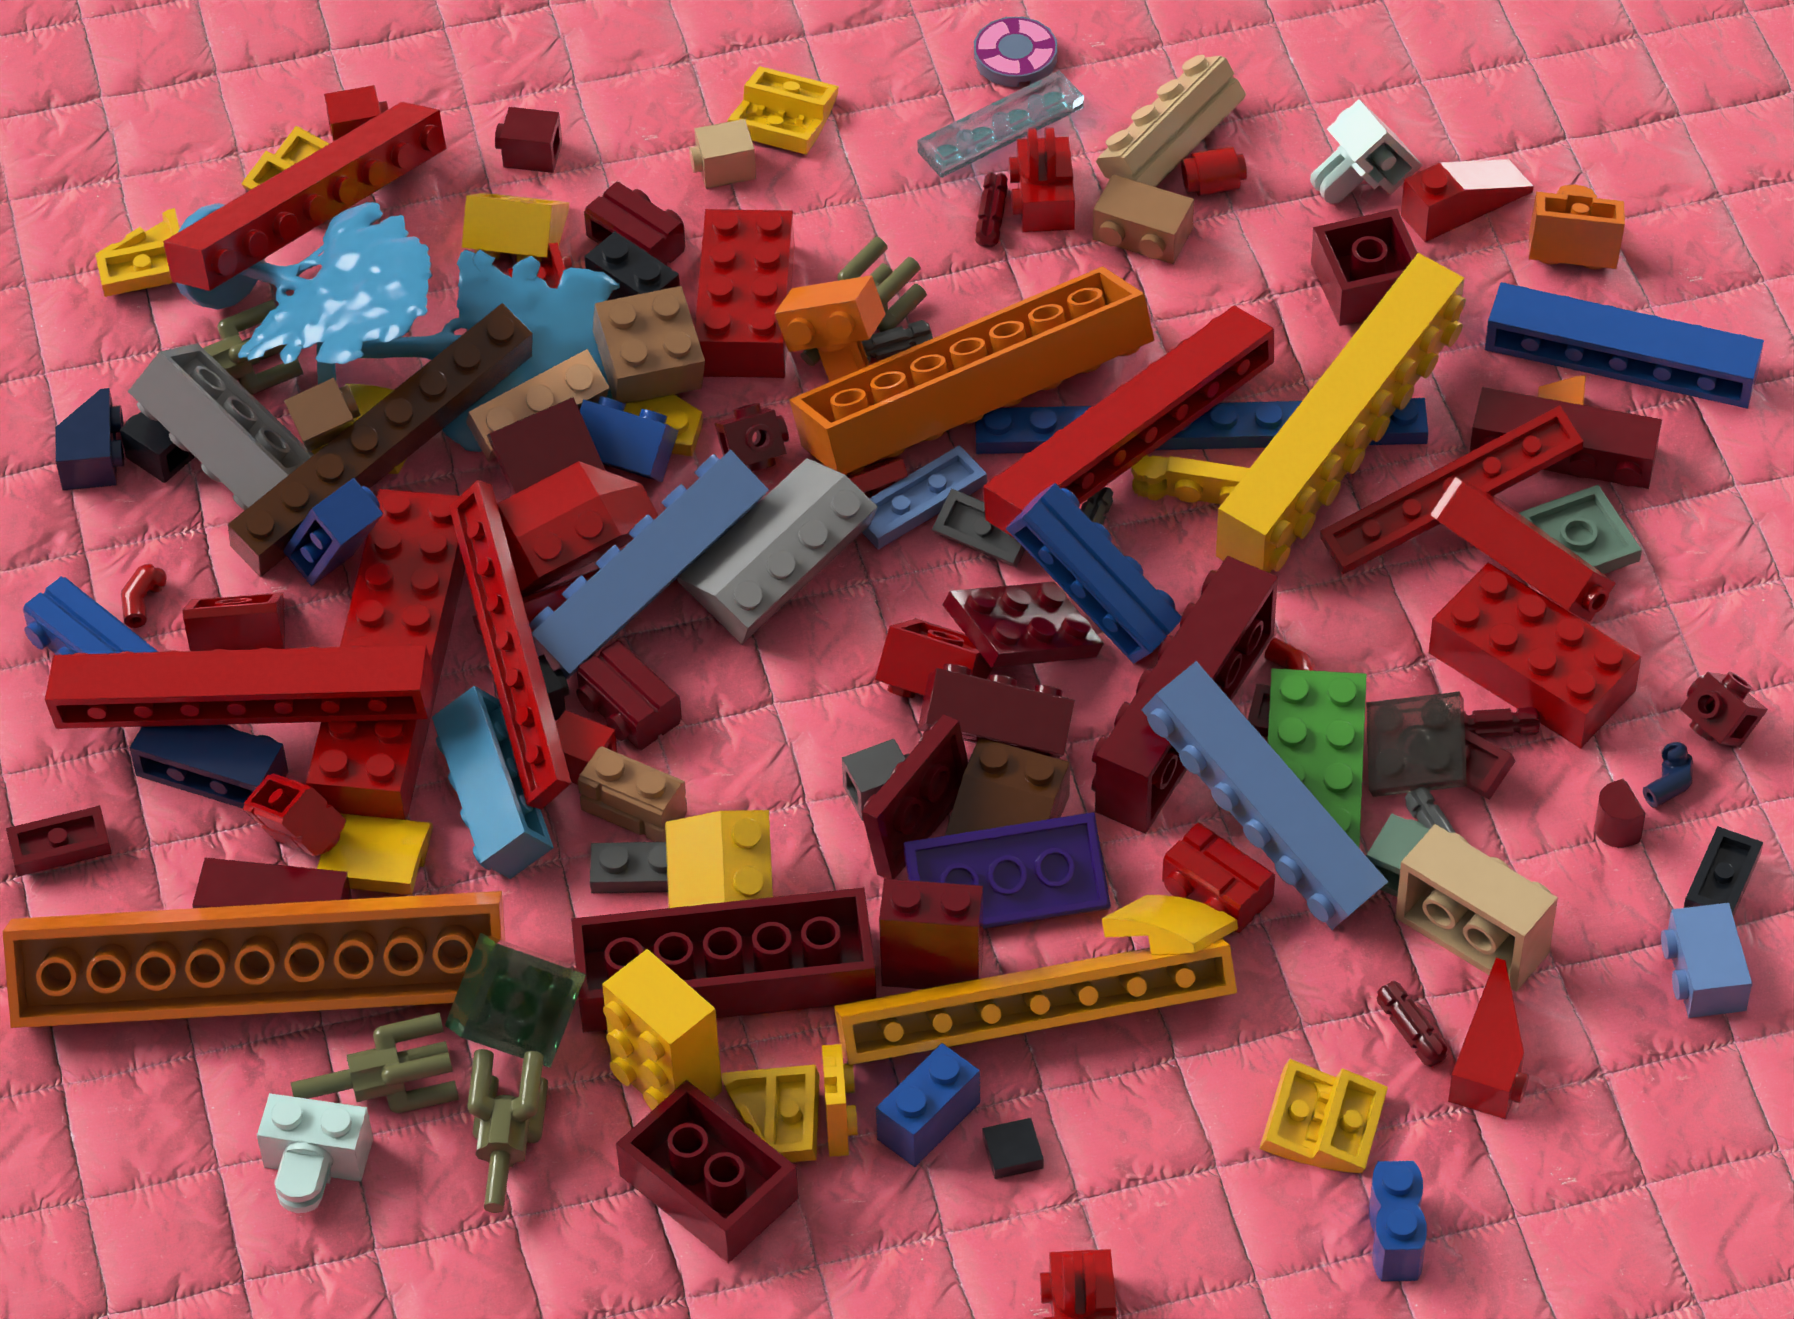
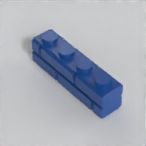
M1054 483L1039 493L1006 529L1134 664L1151 654L1180 623L1182 616L1175 610L1173 599L1166 592L1156 590L1143 576L1141 565L1132 557L1124 556L1111 542L1112 538L1109 531L1103 525L1092 522L1079 508L1080 503L1077 497L1069 490L1060 488Z
M59 577L46 587L43 594L40 592L24 604L23 613L27 624L24 628L25 634L31 643L40 650L48 647L55 655L75 653L104 654L124 651L134 653L158 652L66 577Z

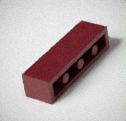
M1482 387L1472 427L1470 452L1560 405L1583 439V449L1544 470L1573 475L1579 478L1617 483L1623 486L1649 489L1658 449L1662 419Z

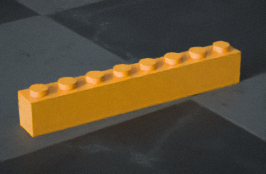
M1221 938L1196 953L1151 955L1150 948H1144L834 1006L843 1057L848 1065L934 1050L941 1043L950 1047L1237 993L1231 948Z

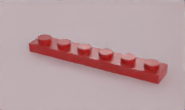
M1559 405L1320 530V539L1342 574H1345L1441 524L1431 517L1430 514L1455 477L1494 496L1582 450L1584 441Z

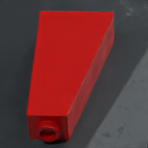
M1458 477L1454 478L1430 514L1438 522L1561 607L1589 622L1596 613L1604 608L1608 601L1609 593L1616 584L1506 503Z

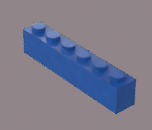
M1501 282L1488 319L1485 350L1748 409L1759 371L1764 340Z

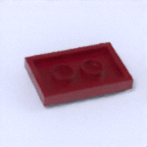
M1055 582L949 591L942 604L991 668L1097 657L1104 645L1103 641L1091 628L1089 621L1079 613L1067 598L1064 590Z
M943 714L931 729L923 733L918 745L908 757L896 765L891 777L881 789L866 801L861 813L877 875L886 879H895L906 866L903 843L928 839L952 811L963 774L968 765L959 720Z

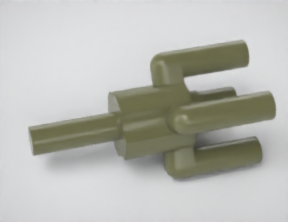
M875 236L838 273V281L860 277L888 249L887 244L880 237ZM907 257L894 271L888 265L882 263L870 274L874 279L886 313L877 327L880 332L895 328L927 296L926 291L920 285L913 284L888 309L887 303L921 270L919 263L912 257ZM817 348L807 349L801 353L802 359L810 366H814L821 359Z
M273 299L221 320L218 323L217 329L222 340L203 348L234 379L239 380L240 384L251 395L304 374L298 359L286 365L282 363L255 374L253 365L260 363V360L280 353L287 344L265 351L264 357H258L249 361L248 357H238L242 345L250 340L248 338L242 341L238 332L261 324L269 311L276 308Z
M440 1012L377 1027L373 1033L374 1049L348 1054L347 1062L349 1069L291 1082L293 1097L310 1099L354 1089L357 1102L386 1096L390 1110L397 1114L459 1100L455 1080L411 1091H406L404 1085L405 1082L453 1072L446 1041L397 1052L395 1045L398 1042L444 1032Z
M479 1049L474 1052L467 1109L474 1116L473 1136L477 1140L476 1156L478 1159L489 1162L484 1209L491 1213H500L504 1210L509 1167H513L517 1162L525 1161L527 1142L537 1143L542 1137L548 1080L541 1077L544 1056L537 1051L524 1053L519 1097L517 1098L510 1095L497 1096L499 1079L492 1076L493 1052L486 1049Z

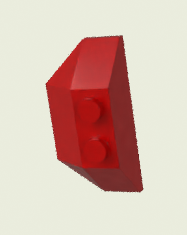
M580 461L497 503L522 597L530 595L600 559L614 545L618 548L627 545L633 540L629 535V531L648 514L653 519L659 516L641 483Z

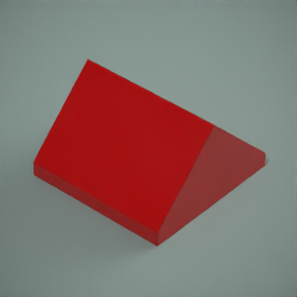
M284 592L191 599L182 610L190 651H212L214 649L252 650L260 648L285 649Z

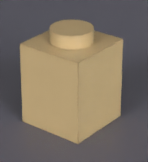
M745 119L694 128L696 146L689 147L690 161L693 172H701L706 189L756 179L755 149Z

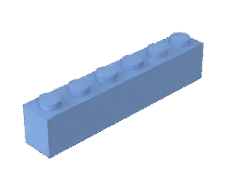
M729 450L721 459L715 454L711 455L694 472L699 477L688 489L682 484L676 487L661 502L666 509L656 519H653L649 514L646 515L629 531V535L633 538L632 541L622 550L616 545L612 546L595 563L600 570L587 581L581 575L562 593L566 601L557 610L553 611L547 606L529 623L530 628L533 630L532 637L537 656L544 654L553 671L560 669L566 681L578 670L581 664L594 656L766 495L769 489L732 450Z
M1197 661L1156 693L1143 707L1142 711L1147 716L1152 730L1159 736L1166 738L1176 749L1185 768L1202 779L1211 790V795L1217 805L1234 816L1243 827V832L1250 843L1261 848L1275 864L1278 875L1286 883L1293 885L1306 899L1310 912L1318 920L1325 922L1333 930L1388 882Z

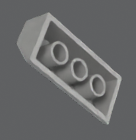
M198 343L160 351L128 390V393L138 401L137 407L148 418L159 421L170 432L169 437L171 441L182 450L190 451L202 463L201 468L204 473L211 479L222 482L234 494V501L243 510L249 508L314 455L311 451L308 452L306 447Z
M806 458L677 578V581L731 635L743 644L871 525L878 506L845 474Z

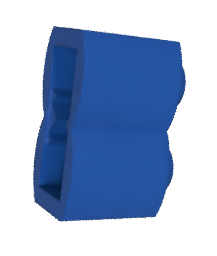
M1378 1161L1373 1171L1369 1220L1375 1232L1372 1261L1375 1272L1381 1281H1417L1422 1272L1427 1224L1421 1210L1423 1178L1419 1167L1414 1161Z

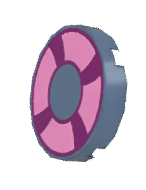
M1005 17L992 21L979 31L974 40V59L977 69L981 75L991 82L1007 87H1019V82L1030 81V85L1040 82L1052 73L1057 63V39L1050 28L1034 19Z

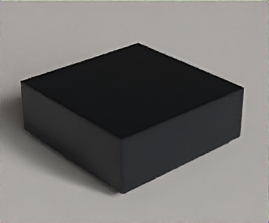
M1031 1118L982 1128V1138L995 1179L1044 1169L1043 1155Z

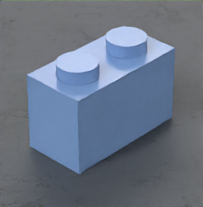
M1722 903L1672 909L1668 930H1662L1661 945L1665 959L1673 960L1675 968L1672 973L1673 991L1677 1000H1684L1688 1018L1747 1011L1752 981L1730 904Z

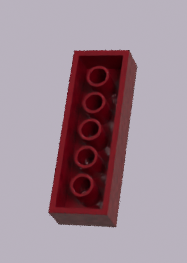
M1230 556L1225 558L1218 571L1211 570L1202 586L1201 597L1196 604L1191 602L1187 605L1183 612L1178 632L1174 637L1169 635L1164 640L1153 670L1147 668L1143 672L1132 702H1124L1116 715L1114 729L1109 737L1102 736L1095 746L1092 762L1096 763V773L1091 789L1095 791L1096 813L1146 834L1187 769L1182 764L1179 753L1169 741L1152 730L1147 716L1142 711L1143 707L1156 693L1196 661L1232 701L1274 635L1278 576Z
M864 887L571 918L583 1033L608 1030L606 1016L603 1012L605 1004L602 984L646 949L651 951L710 1003L716 1010V1018L836 1006L877 998L875 962Z

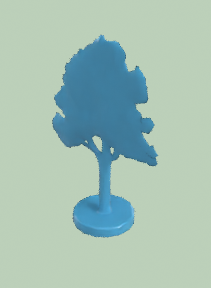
M366 202L333 217L323 237L324 244L298 264L278 266L264 262L263 259L211 291L176 283L180 293L193 304L219 310L234 306L250 294L258 280L272 284L277 288L275 297L279 305L269 311L261 325L255 329L250 340L242 345L238 357H248L249 361L258 357H264L265 351L287 344L280 352V358L286 365L295 361L302 349L321 342L323 344L315 358L317 362L345 364L363 357L364 354L361 349L365 342L376 339L381 342H389L395 338L402 337L409 332L414 320L418 316L426 315L428 312L426 308V295L429 289L428 279L432 277V273L429 270L431 267L430 256L427 253L429 248L427 245L421 244L419 238L415 236L407 237L409 232L405 229L404 216H390L381 223L372 225L381 218L383 212L380 210V204ZM216 203L199 208L185 220L178 232L223 207L224 204ZM317 265L322 266L313 279L299 277L307 269ZM294 290L292 296H287L285 292Z
M481 249L476 253L464 250L460 253L457 261L460 269L457 300L459 318L452 319L444 326L442 332L435 335L398 337L389 342H381L378 339L367 341L361 349L364 354L362 358L423 357L432 360L462 336L455 335V330L465 328L468 331L503 303L533 333L532 357L442 429L446 436L460 444L465 450L481 452L479 444L466 423L469 411L586 349L589 350L608 384L593 334L594 305L598 302L607 301L612 291L620 288V283H616L614 279L604 272L570 267L563 270L558 289L549 288L545 280L537 277L541 263L533 256L517 262L513 266L512 277L492 265L495 257L489 256ZM317 342V354L323 344L321 342ZM317 362L318 384L331 378L336 380V363ZM609 389L607 398L613 399L611 390Z

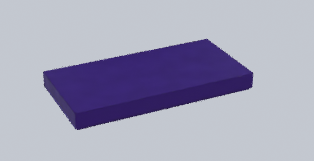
M1095 812L903 843L909 881L983 886V929L1111 908Z

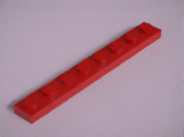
M477 480L449 508L527 806L542 810L572 783L492 484Z

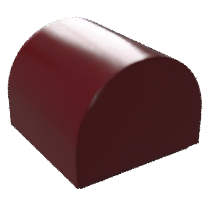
M1624 779L1611 782L1601 790L1594 825L1598 838L1605 844L1617 848L1629 847L1640 843L1646 815L1629 784Z

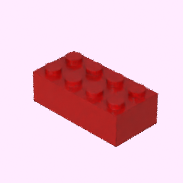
M705 209L695 331L705 359L703 377L785 378L787 346L775 312L792 289L795 247L793 210Z
M1489 562L1432 618L1429 654L1513 707L1536 708L1542 725L1580 749L1636 691L1641 662L1639 654Z

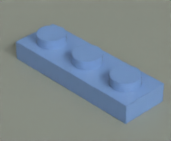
M959 445L869 498L878 508L871 525L862 533L879 550L939 514L951 488L968 496L987 484V473Z

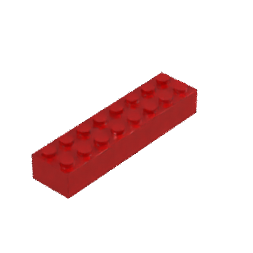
M388 489L378 490L377 499L380 504L379 509L383 515L366 539L340 647H352L355 645H426L434 671V682L429 719L321 722L306 785L313 787L327 800V804L333 806L340 814L407 820L465 572L449 508L459 497L457 495Z

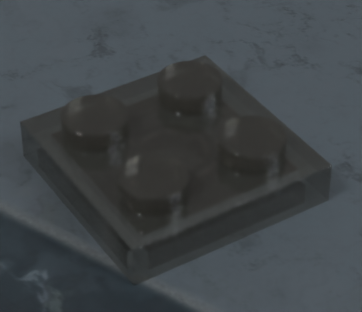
M1460 691L1366 702L1369 791L1373 797L1408 793L1418 787H1425L1430 791L1467 786L1464 699Z

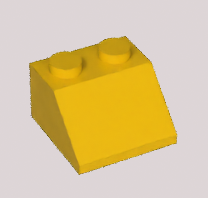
M492 193L466 195L461 248L474 249V253L481 249L489 256L495 257V260H500V252L517 254L516 262L530 256L542 262L543 257H550L549 243L557 242L559 246L570 202Z
M769 810L716 811L665 823L669 908L773 897Z

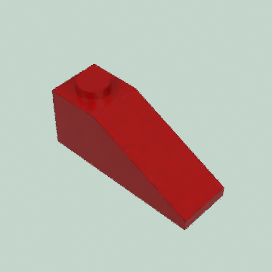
M1509 159L1440 162L1404 179L1401 216L1423 241L1427 242L1532 193L1534 186Z
M1496 957L1451 1075L1448 1102L1506 1119L1512 1101L1522 1102L1529 1075L1521 1072L1524 1049L1506 960Z

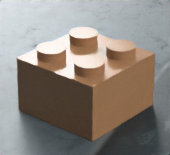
M682 286L595 303L593 334L613 400L626 404L702 389L705 359Z

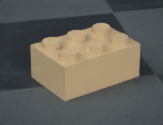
M1434 824L1401 861L1395 918L1490 975L1496 957L1506 960L1511 989L1517 992L1550 953L1558 897L1551 894L1544 885L1538 882H1531L1511 870L1501 859L1490 857L1471 846L1459 834L1450 833Z

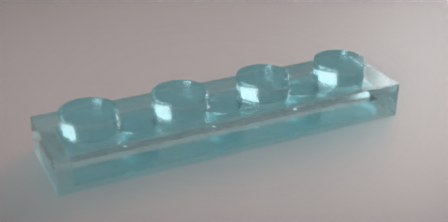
M1059 70L917 140V151L932 169L943 178L1017 141V139L1027 136V129L1036 128V130H1039L1084 108V95Z

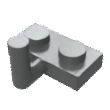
M951 488L932 528L935 534L1017 568L1024 554V547L1016 539L985 520L983 501Z

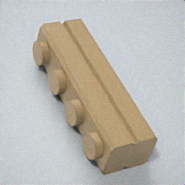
M1197 55L1186 61L1182 66L1184 73L1178 79L1171 80L1162 85L1157 90L1159 97L1152 104L1138 109L1131 116L1133 123L1126 130L1116 132L1106 140L1108 148L1096 160L1104 177L1110 180L1114 174L1156 187L1245 98L1246 93L1238 79L1233 77L1235 73L1227 59L1222 56L1205 57V55Z

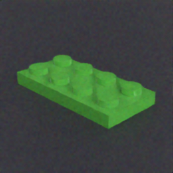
M1272 668L1268 744L1353 842L1360 847L1367 674Z

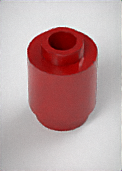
M1233 146L1192 153L1191 158L1181 160L1182 178L1187 194L1196 192L1198 196L1239 190L1241 180L1247 179L1244 155L1236 154Z

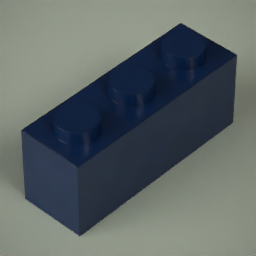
M228 724L141 727L130 746L136 776L239 808L244 807V802L267 775L275 773L286 777L289 772L282 743L266 735L256 736L236 730Z

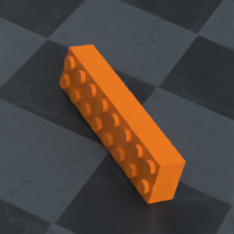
M1102 266L791 398L789 401L801 446L826 467L845 475H853L862 471L866 465L882 458L896 457L903 453L905 448L921 441L935 440L941 437L945 431L958 425L977 422L988 412L1000 407L1016 405L1025 396L1039 390L1056 388L1063 380L1076 374L1095 371L1102 363L1118 356L1132 355L1141 346L1155 341L1145 294Z

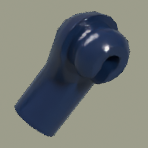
M1673 742L1663 748L1662 777L1643 787L1644 798L1653 808L1683 793L1692 784L1693 760L1683 743Z

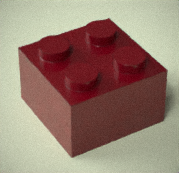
M1398 209L1313 227L1311 265L1339 326L1366 320L1418 253Z

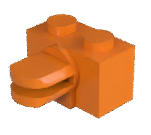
M1581 185L1561 186L1556 194L1536 191L1529 230V259L1539 260L1550 265L1566 263L1583 265L1589 269H1617L1625 227L1624 201L1597 198L1592 189Z
M872 275L792 288L775 312L788 352L817 348L830 382L869 366L862 341L871 338L886 315Z

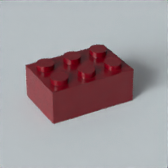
M688 1080L682 1083L616 1143L620 1176L727 1263L731 1262L799 1198L797 1166Z

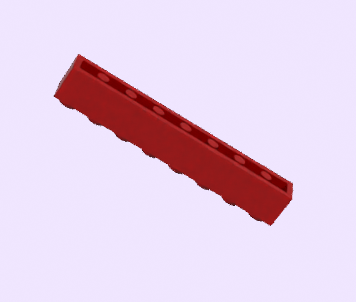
M400 102L164 240L163 243L172 282L211 291L446 150L440 110Z
M1235 305L1220 316L1213 318L1206 326L1188 339L1181 341L1177 347L1166 355L1152 362L1141 373L1127 383L1120 385L1105 399L1095 406L1088 408L1084 414L1069 425L1056 431L1044 443L1023 455L1019 461L1001 474L990 479L983 486L985 520L1013 537L1006 527L1039 493L1054 483L1060 488L1072 492L1077 497L1079 503L1082 504L1138 463L1144 456L1149 455L1273 364L1274 328Z
M401 644L398 646L355 645L352 647L326 648L310 646L306 648H260L252 650L214 649L212 651L169 650L166 652L141 653L124 651L104 654L75 653L53 655L45 702L56 729L429 719L434 671L427 646Z

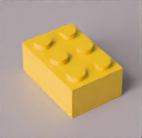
M646 949L602 984L605 1004L603 1012L606 1016L608 1029L606 1039L610 1046L611 1054L610 1068L625 1086L632 1084L643 1094V1098L651 1110H654L686 1080L713 1099L722 1092L716 1010L651 951Z

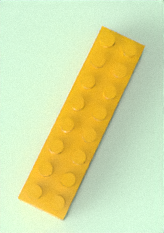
M1419 252L1218 508L1216 557L1224 561L1227 556H1230L1268 573L1272 569L1277 572L1283 567L1289 557L1292 543L1297 537L1303 539L1309 533L1316 519L1315 514L1322 504L1329 506L1339 492L1340 481L1347 472L1350 474L1356 472L1364 459L1365 449L1372 440L1378 442L1383 437L1390 423L1389 417L1396 408L1403 410L1414 393L1416 382L1420 377L1425 379L1429 377L1438 362V354L1445 345L1451 347L1458 339L1463 324L1459 322L1460 314L1466 303V298L1462 297L1464 277Z

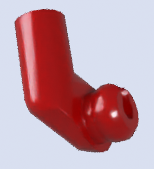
M152 564L139 566L121 590L124 624L127 627L139 628L146 624L147 615L144 598L149 590L153 593L162 591V587L165 586L167 580L166 573L162 568H154Z
M1273 638L1267 646L1265 659L1285 669L1316 671L1310 656L1278 638Z

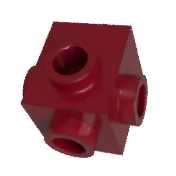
M760 403L736 408L733 410L735 417L714 423L723 456L729 450H732L745 465L749 466L751 471L776 465L774 457L787 454L784 442L789 441V434L784 418L781 415L776 416L773 409H761ZM757 432V439L753 443L752 436Z
M1707 672L1705 675L1697 678L1687 691L1688 699L1680 708L1681 711L1692 719L1689 725L1701 737L1709 741L1715 739L1722 745L1741 747L1768 711L1765 706L1749 694L1752 689L1750 684L1733 672H1728L1726 675Z

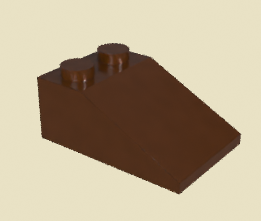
M979 737L963 774L945 836L1060 818L1070 794V762Z

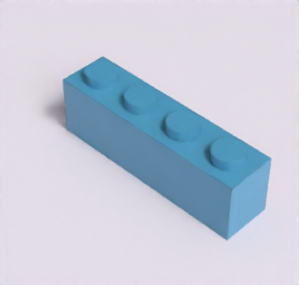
M473 686L432 716L438 734L436 743L446 758L450 770L448 779L458 794L462 806L460 815L465 825L469 828L475 844L473 854L476 860L485 869H492L512 879L554 847L541 809L530 807L526 804L500 700Z

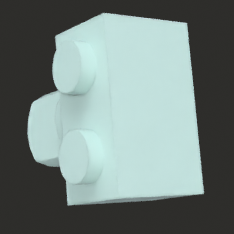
M1358 99L1351 107L1343 110L1336 121L1327 128L1340 146L1311 173L1310 182L1320 192L1326 202L1334 204L1341 202L1363 180L1374 189L1380 185L1391 195L1404 183L1405 178L1412 176L1423 165L1398 136Z
M269 1093L258 1129L257 1139L264 1168L278 1169L274 1185L280 1205L294 1213H306L318 1207L322 1200L326 1183L330 1184L331 1177L362 1181L373 1142L367 1107Z

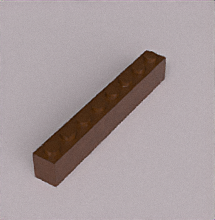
M501 303L228 524L230 546L260 577L286 557L283 552L284 548L313 507L352 478H355L361 487L365 486L370 489L392 471L395 466L402 463L531 358L533 333Z

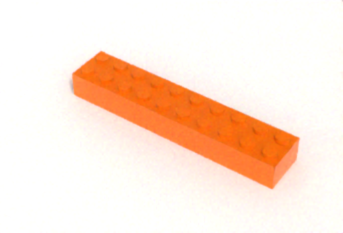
M502 891L11 919L2 931L10 1028L506 1000L508 991Z

